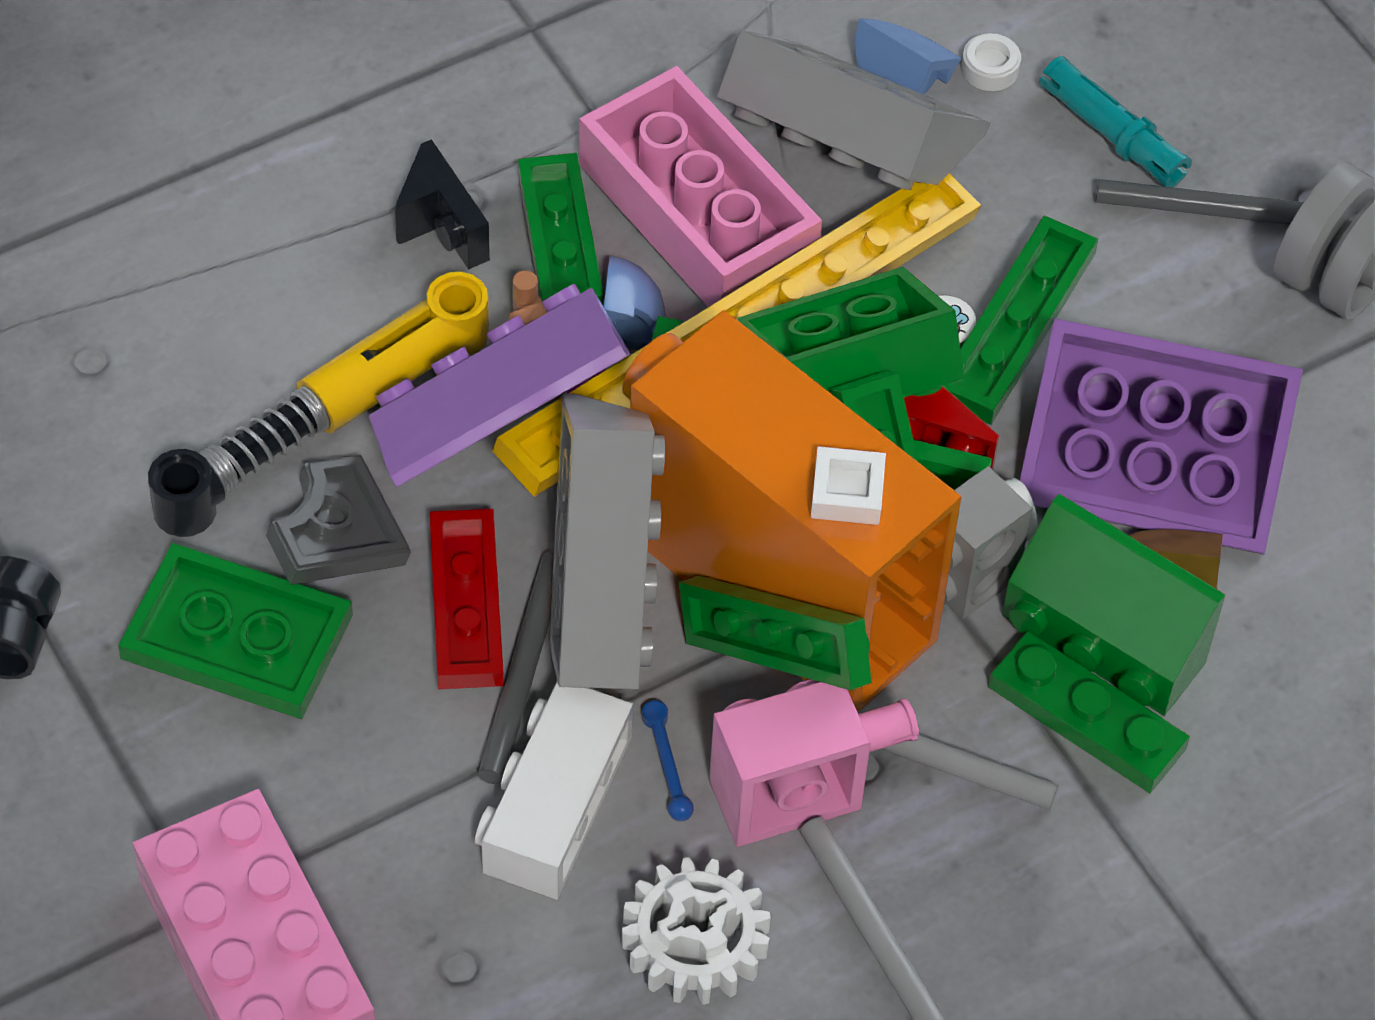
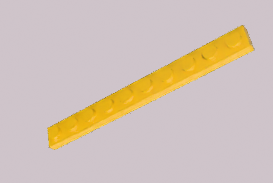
M950 173L938 185L914 181L911 190L901 188L667 333H672L685 342L722 310H725L734 318H739L896 269L974 220L981 204ZM646 346L568 394H578L630 408L631 400L622 391L623 381L632 362ZM562 398L498 436L492 450L533 497L558 482Z

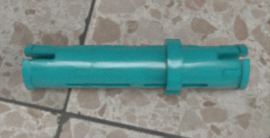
M1059 56L1047 65L1043 73L1052 79L1050 80L1046 76L1040 77L1039 85L1056 96L1074 113L1114 144L1117 155L1126 162L1130 161V159L1135 161L1157 179L1162 186L1175 187L1184 179L1188 172L1182 169L1180 165L1188 169L1192 165V160L1156 132L1157 126L1146 116L1140 119L1131 113L1119 101L1070 63L1066 57Z

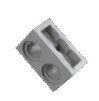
M989 466L954 490L962 498L944 605L947 604L962 620L1008 587V582L1024 554L1033 510Z

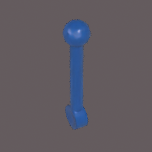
M652 700L647 702L642 708V721L645 726L653 730L671 796V801L668 804V813L676 821H686L693 814L694 805L690 798L683 794L665 725L668 721V708L663 702Z

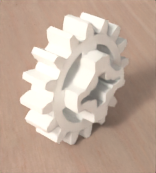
M686 857L682 860L681 873L673 875L667 867L661 864L656 867L655 886L642 880L635 884L636 902H625L623 923L627 926L622 928V949L632 951L630 953V969L632 973L650 970L648 975V989L655 992L667 983L673 986V1002L681 1003L687 990H695L702 1005L710 1003L712 988L720 987L730 998L735 996L738 982L737 975L754 981L758 971L757 959H766L768 955L770 938L766 934L769 933L771 916L770 912L759 910L762 900V892L759 888L742 891L744 876L742 871L738 869L727 878L719 876V862L715 859L710 860L705 871H695L691 858ZM663 908L666 917L657 922V931L651 933L652 921ZM741 928V939L730 953L727 949V942L734 939L735 930Z

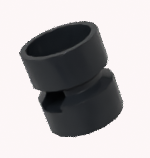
M0 556V678L22 679L31 675L35 669L45 640L44 629H47L54 615L61 594L60 583L53 574L40 565L11 556Z

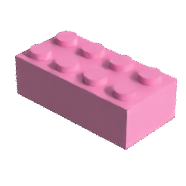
M678 66L669 69L579 118V165L707 307H710L821 238L822 219Z
M259 788L132 842L140 883L208 1020H375L374 1008Z

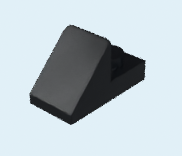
M433 140L422 143L395 206L397 243L403 244L436 230L447 251L455 249L468 270L490 261L489 222Z

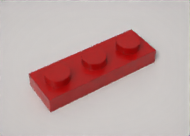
M494 508L431 511L430 533L438 690L504 686Z

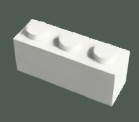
M558 681L548 701L542 698L538 699L529 718L527 736L531 738L523 754L513 752L509 758L501 782V789L505 790V793L498 808L491 806L486 808L477 828L475 844L482 846L483 874L558 900L632 738L633 703L590 688L559 687Z

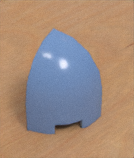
M859 18L854 42L857 64L860 68L922 94H925L937 79L946 84L951 79L961 60V57L933 40L902 26L876 19Z
M610 256L604 309L625 346L629 349H641L652 341L658 316L666 317L661 290L640 266L626 259Z

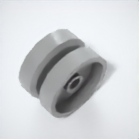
M1341 162L1336 165L1314 187L1288 227L1277 251L1273 266L1276 277L1299 291H1308L1319 285L1320 303L1345 319H1354L1375 298L1374 177L1349 162Z

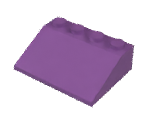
M572 284L542 302L547 311L545 315L527 325L524 324L520 315L487 333L492 343L489 347L471 357L465 347H462L431 365L437 375L433 379L414 388L408 378L376 397L382 408L368 416L388 473L396 488L631 355L593 288L580 294L576 285Z
M1054 318L1020 481L1028 489L1034 506L1037 508L1048 510L1052 501L1060 493L1109 523L1147 531L1175 529L1223 534V547L1264 555L1303 369Z

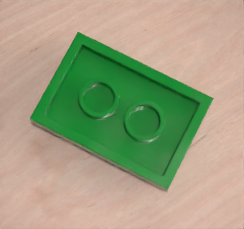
M172 543L118 644L120 659L302 720L353 616L352 601L304 585H290L288 580Z

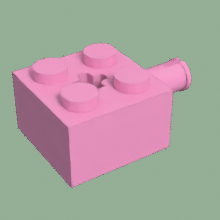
M815 680L800 682L785 693L762 700H739L726 707L723 711L714 713L709 782L736 847L802 828L805 823L817 817L828 820L861 810L869 753L906 741L918 740L919 728L916 715L907 699H901L897 703L858 714L847 689Z

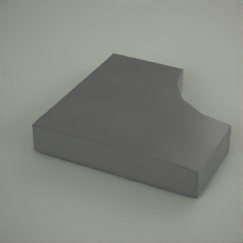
M362 455L305 463L299 477L304 495L303 503L292 514L271 521L266 534L290 585L405 566L411 550Z

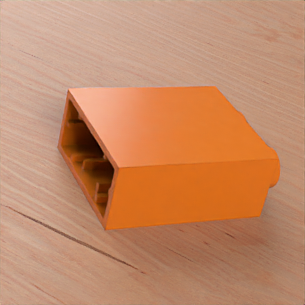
M722 310L685 342L672 333L663 334L651 341L632 362L622 385L623 394L631 400L630 409L647 413L655 431L654 435H664L665 439L663 475H652L651 499L660 500L661 503L659 540H648L647 551L683 581L703 576L865 618L866 633L870 642L869 663L872 683L851 691L848 690L858 713L938 641L962 496L725 310ZM818 446L886 453L879 525L811 518ZM799 676V677L802 678L804 681L812 680V679H808V678Z

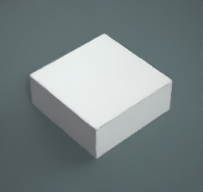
M818 446L811 518L879 525L886 453Z

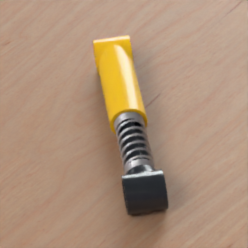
M449 272L437 277L428 288L426 293L427 299L297 381V390L291 393L290 401L283 399L278 401L277 410L266 409L263 419L252 418L249 428L238 427L235 437L224 436L221 446L212 444L205 448L204 451H200V453L188 449H175L161 454L152 462L148 471L153 516L159 528L167 534L177 537H190L204 532L214 521L217 514L216 505L225 500V494L238 488V481L246 482L245 474L250 471L259 474V465L264 462L273 465V456L278 453L286 456L288 453L287 447L292 444L300 447L301 438L305 435L314 438L315 434H320L323 431L329 434L334 433L378 404L379 402L376 398L378 395L408 378L412 382L432 369V364L458 349L465 347L469 356L479 352L486 345L488 340L487 333L489 332L488 291L482 280L473 274L465 272ZM179 492H189L186 494L177 495V493Z

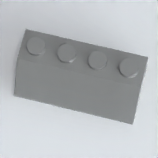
M745 30L740 31L717 95L718 98L738 106L735 116L763 127H768L770 120L785 126L782 133L784 138L815 148L817 141L832 147L829 155L832 159L863 169L865 162L881 168L877 178L908 190L912 189L914 181L938 185L987 134L991 123L803 43Z
M578 394L562 395L549 646L559 687L639 689L640 667H651L653 658L652 627H643L644 603L655 604L657 567L656 564L647 563L648 540H659L661 503L660 500L651 499L652 475H663L665 439L664 435H654L655 431L648 413Z

